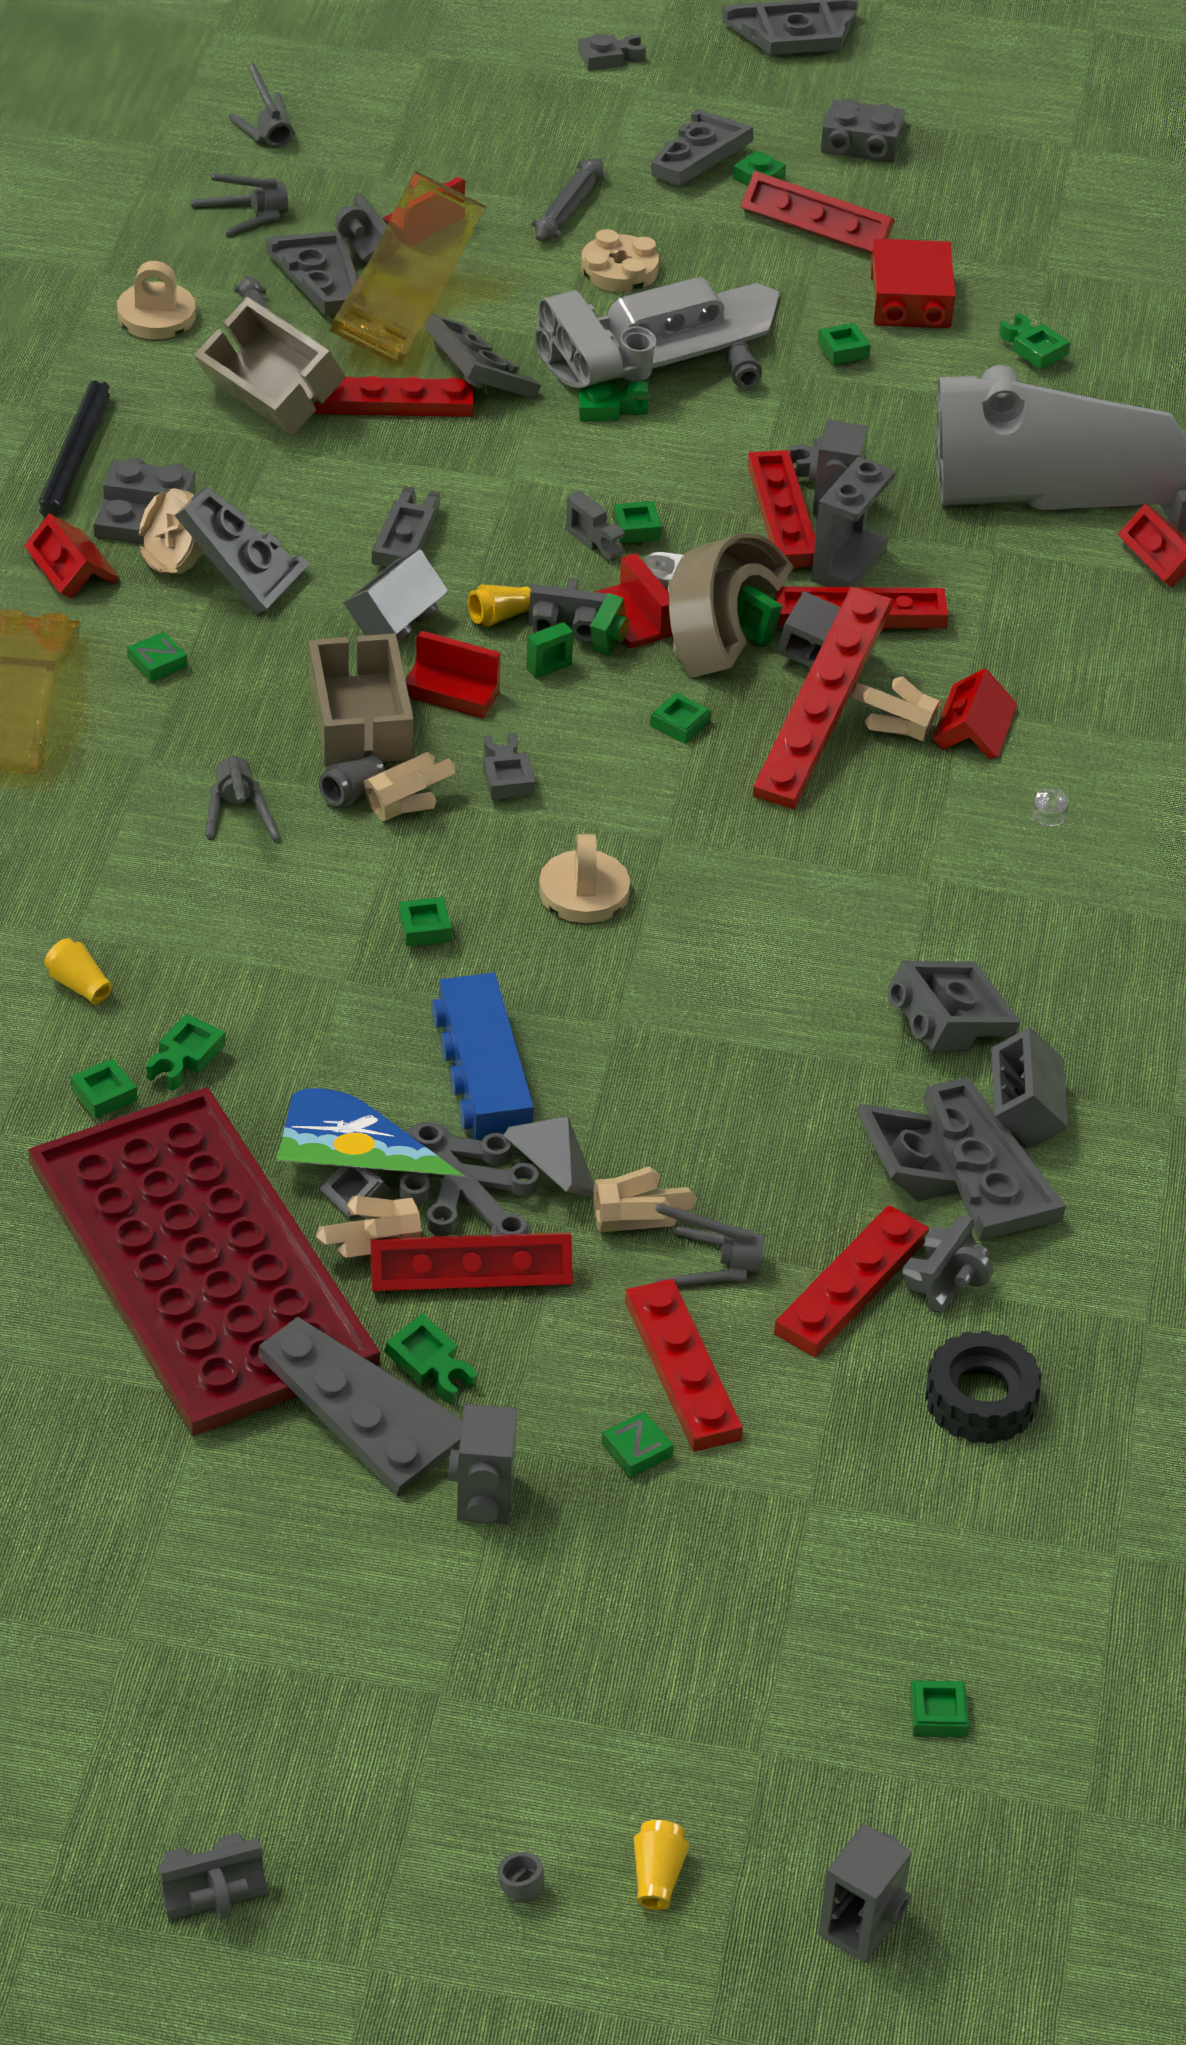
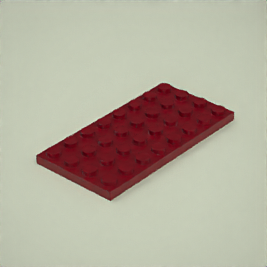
M209 1087L28 1149L30 1165L193 1436L298 1397L258 1356L259 1345L297 1317L374 1365H380V1351Z

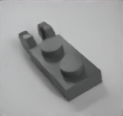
M406 486L403 489L399 500L394 501L372 549L373 565L388 567L395 560L415 550L423 549L439 511L440 492L430 491L422 506L415 504V488Z

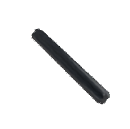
M93 380L88 384L38 501L40 504L39 511L44 516L50 513L56 517L63 509L110 397L108 392L110 386L105 381L99 383Z

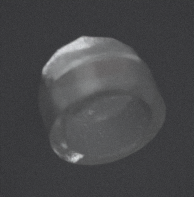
M1046 787L1038 791L1033 800V818L1037 822L1048 826L1063 823L1067 818L1069 808L1066 794L1060 788L1052 790ZM1048 805L1056 806V808H1048Z

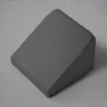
M340 1166L319 1188L351 1220L358 1217L350 1215L347 1206L352 1196L389 1200L395 1194L371 1168Z

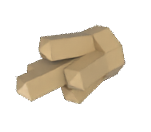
M903 676L894 678L892 689L904 700L860 683L855 684L850 694L852 699L891 715L871 713L865 720V724L870 731L904 735L925 742L937 717L941 703L940 700L923 694Z
M427 752L364 780L365 794L372 810L383 822L400 814L434 809L436 798L432 792L413 793L454 775L455 763L448 758L434 764V756Z
M650 1166L616 1178L595 1180L593 1189L597 1228L599 1232L675 1226L677 1220L658 1213L655 1209L656 1205L664 1204L682 1210H692L697 1197L689 1187L653 1190L658 1188L660 1174Z
M352 1196L347 1204L350 1215L371 1217L372 1219L319 1226L316 1238L321 1245L339 1243L336 1249L337 1253L341 1258L370 1254V1239L421 1237L422 1230L419 1211L413 1198L387 1200Z

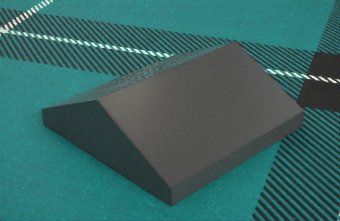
M866 1104L858 1106L856 1112L890 1178L918 1202L960 1192L929 1114Z

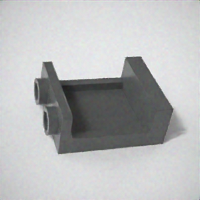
M857 457L819 500L811 581L826 587H856L887 551L888 537L866 529L868 508L892 482L894 470L879 465L874 461Z

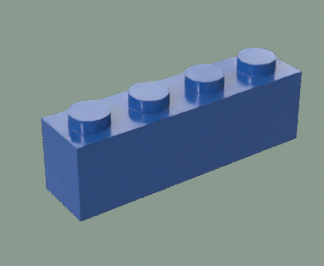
M486 973L439 979V999L432 1000V1017L435 1028L443 1027L444 1033L440 1035L444 1061H452L453 1064L449 1071L452 1093L462 1097V1101H459V1116L462 1129H470L473 1140L482 1141L488 1134H504L509 1127L533 1123L534 1106L496 974Z

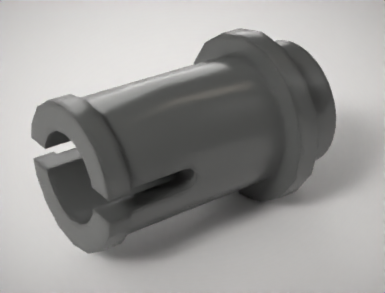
M736 342L728 347L726 357L732 367L731 378L733 383L745 389L756 386L762 377V368L760 363L753 359L750 346L747 344L745 347L744 342Z

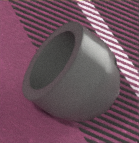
M516 1852L508 1855L500 1862L497 1869L500 1887L508 1898L514 1899L518 1903H527L540 1895L544 1889L545 1875L542 1862L538 1856L530 1852Z

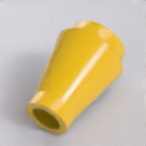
M481 584L476 590L470 591L468 595L467 606L469 615L475 624H483L489 627L521 613L529 612L531 589L527 586L508 587Z
M65 938L57 942L47 953L44 965L49 969L48 974L50 978L87 998L94 1005L105 1000L111 993L113 984L104 976L82 942H74L70 938Z
M649 1820L641 1825L640 1833L634 1836L638 1886L636 1902L646 1909L665 1910L670 1907L671 1896L689 1849V1843L685 1839V1829L679 1824L666 1820Z

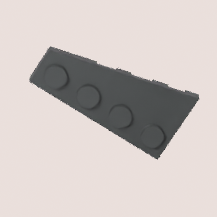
M968 1077L927 1087L923 1102L968 1214L974 1219V1229L979 1241L1062 1220L1066 1209L1065 1203L1009 1130L994 1117L993 1109Z
M297 1317L259 1345L258 1356L396 1496L400 1495L450 1456L451 1449H459L463 1419L301 1318Z

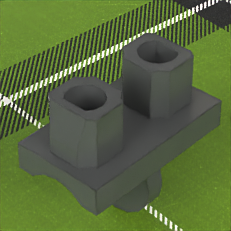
M360 193L355 196L353 205L343 207L336 218L335 226L337 231L347 238L360 258L370 265L376 257L388 262L400 248L401 244L393 236V232L367 197Z
M571 578L568 581L567 588L532 584L529 625L533 626V633L565 622L573 631V636L577 640L592 642L590 625L607 594L578 590V579Z
M960 1215L951 1229L933 1226L926 1235L924 1244L929 1260L910 1258L903 1268L907 1290L926 1294L930 1310L944 1312L960 1288H966L968 1285L981 1287L987 1284L993 1274V1266L987 1258L989 1255L988 1249L978 1245L972 1236V1228L975 1225L973 1217Z
M236 1833L219 1838L218 1842L213 1845L214 1850L193 1855L192 1851L182 1847L164 1852L162 1863L158 1864L164 1910L168 1920L214 1908L218 1919L222 1920L231 1917V1903L268 1894L263 1869V1852L258 1838L246 1841L241 1834Z

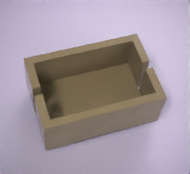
M246 297L223 322L240 348L239 354L236 353L225 334L219 329L194 354V357L212 383L291 436L316 411L313 405L314 402L317 400L322 404L346 378L330 350L249 297Z
M396 633L356 636V676H349L348 637L308 640L309 685L324 766L328 767L333 764L364 759L371 755L378 757L381 762L412 759L414 719Z

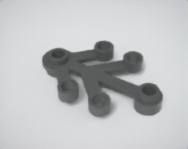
M433 1122L419 1123L408 1129L407 1134L465 1175H444L437 1203L432 1205L427 1212V1227L432 1234L448 1236L456 1230V1209L460 1193L491 1226V1235L531 1233L529 1224L522 1216L514 1213L507 1214L483 1186L510 1190L519 1196H529L538 1189V1169L529 1163H519L514 1165L510 1171L462 1164L455 1157L483 1159L484 1162L492 1166L504 1165L511 1157V1142L504 1134L491 1133L485 1136L482 1141L454 1137L446 1127ZM493 1148H499V1149H502V1150L495 1151V1150H491V1149H493ZM409 1172L405 1174L400 1180V1198H413L415 1205L425 1203L429 1198L430 1182L428 1177L430 1173ZM521 1178H526V1179H529V1180H528V1181H521V1180H519V1179H521ZM417 1187V1188H420V1189H419V1190H411V1189H409V1188ZM438 1218H446V1219H448V1220H446V1221H439V1220H437V1219H438Z

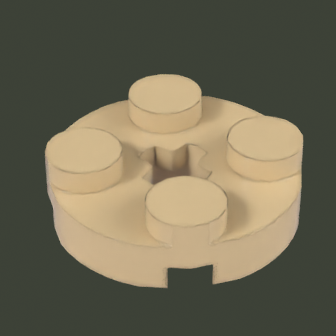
M604 229L598 231L596 239L586 244L582 250V274L584 275L586 272L590 276V283L603 290L629 292L632 291L633 284H639L643 281L644 288L653 283L658 275L659 255L656 251V242L649 237L618 234L614 230Z

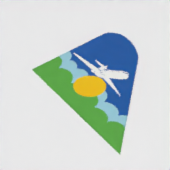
M321 1088L303 1089L292 1095L277 1161L465 1176L357 1097Z

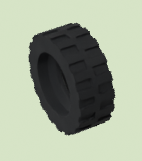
M970 1331L962 1333L961 1336L956 1338L953 1336L947 1339L942 1347L939 1346L934 1352V1359L931 1358L925 1391V1399H928L927 1409L930 1414L934 1415L935 1422L940 1427L943 1426L949 1430L948 1433L955 1437L960 1436L969 1442L976 1443V1441H982L986 1444L995 1443L1003 1439L1004 1441L1010 1440L1015 1434L1024 1432L1027 1429L1028 1423L1032 1422L1035 1417L1041 1388L1040 1380L1042 1374L1040 1367H1037L1036 1358L1032 1353L1029 1354L1025 1350L1024 1345L1018 1341L1010 1340L1006 1335L991 1334L990 1331H981V1333H972ZM969 1373L991 1374L1007 1383L1008 1394L1004 1399L998 1401L975 1400L960 1392L958 1381L962 1375Z

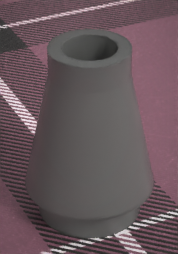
M371 755L364 759L329 765L319 778L321 795L332 806H350L365 793L364 780L385 771L383 763L378 757Z

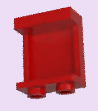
M873 238L870 280H874V325L951 328L955 304L951 241Z

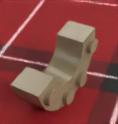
M754 533L737 534L696 546L684 554L679 561L673 578L668 583L669 615L674 639L673 652L675 658L683 664L690 678L731 668L746 645L747 641L740 628L737 613V598L740 589L753 586L765 595L776 593L780 590L793 569L792 564L784 553L765 537Z

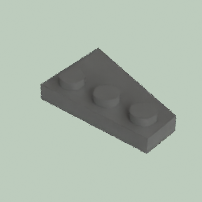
M696 108L691 114L692 121L690 124H683L678 129L679 137L674 141H668L651 161L652 176L668 181L671 185L681 186L687 184L695 176L713 168L721 160L737 153L739 149L754 141L753 127Z
M338 231L265 238L266 252L324 315H345L350 312L363 311V295L345 238Z
M433 313L430 314L424 327L435 339L434 344L447 353L449 356L448 361L462 371L464 374L463 379L466 382L479 388H485L487 384L532 399L536 398L541 384L533 378L516 375L519 367L511 360L503 359L491 352L493 346L466 324Z
M208 487L197 492L174 515L256 615L266 610L310 564L299 554L292 557L280 548L281 541L269 532L263 535L250 526L245 514Z

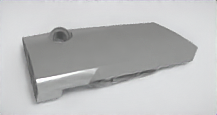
M701 277L622 297L611 305L607 316L597 318L594 314L595 308L593 305L587 304L578 291L573 290L540 300L535 333L536 347L540 358L548 369L559 380L571 387H586L619 377L630 381H642L651 375L652 368L727 348L736 342H745L767 335L775 313L779 291L755 283L716 294L706 279Z
M1004 365L989 368L982 375L981 379H977L976 375L938 377L936 467L942 506L1027 502L1028 505L1039 510L1132 506L1144 505L1145 503L1147 505L1174 503L1176 491L1186 490V434L1170 412L1018 382L1017 373L1014 369Z

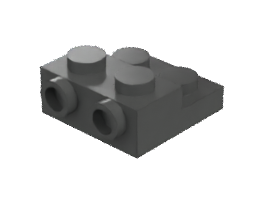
M832 99L823 124L820 152L894 162L904 123L905 109L894 108L887 104L871 105L858 103L850 99Z
M129 458L126 461L113 460L103 484L104 499L94 522V537L144 544V536L139 535V529L146 507L154 496L161 492L167 493L171 491L169 489H181L195 495V471L187 470L178 463H171L166 467L147 465L139 458Z
M902 961L887 989L890 1004L895 1008H900L902 1013L910 1020L913 1036L917 1039H923L924 1043L932 1051H969L976 1037H1012L1021 1023L981 968L973 961Z

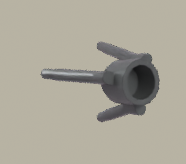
M251 63L248 66L267 109L259 114L257 129L234 113H230L228 118L250 134L257 144L260 145L266 141L271 147L278 148L284 146L295 135V131L290 125L283 99L279 92L274 93V104L256 65Z
M217 173L211 175L213 181L258 188L252 189L251 195L192 200L190 203L193 208L251 203L254 212H261L262 215L226 229V236L241 233L266 222L280 221L279 213H286L288 210L286 187L283 182H277L276 178L260 179Z
M231 756L222 760L216 767L217 783L210 787L211 802L205 836L208 839L214 836L222 799L237 804L251 797L272 840H280L276 824L261 794L260 784L252 778L250 764L245 759L237 756Z
M664 1204L656 1205L655 1209L660 1214L715 1232L711 1233L681 1226L676 1227L674 1230L677 1236L722 1246L720 1264L729 1265V1270L661 1278L657 1282L673 1278L677 1287L722 1281L746 1283L747 1272L760 1273L764 1234L753 1233L751 1229L736 1228Z

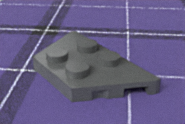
M793 0L722 6V21L770 55L789 56L793 53L804 52L825 53L830 50H841L857 13L858 0Z

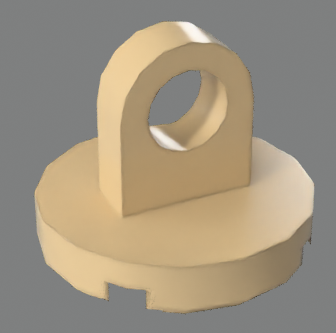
M148 261L139 267L134 286L124 291L117 300L118 323L121 327L123 325L128 327V333L139 338L149 340L169 339L175 337V331L183 328L185 332L192 327L196 320L195 298L188 290L176 285L175 272L170 266L160 261ZM154 276L160 278L163 282H147L145 278Z
M169 489L171 491L167 493L161 492L154 496L144 511L139 529V535L144 536L145 546H140L141 553L148 566L160 573L170 575L184 573L193 567L201 554L206 555L174 516L194 496V494L181 489Z
M577 834L576 850L566 851L551 858L542 868L539 879V895L542 904L549 911L550 907L558 911V917L584 924L602 922L613 917L614 911L620 907L622 910L627 905L631 880L627 869L616 858L597 851L596 834Z

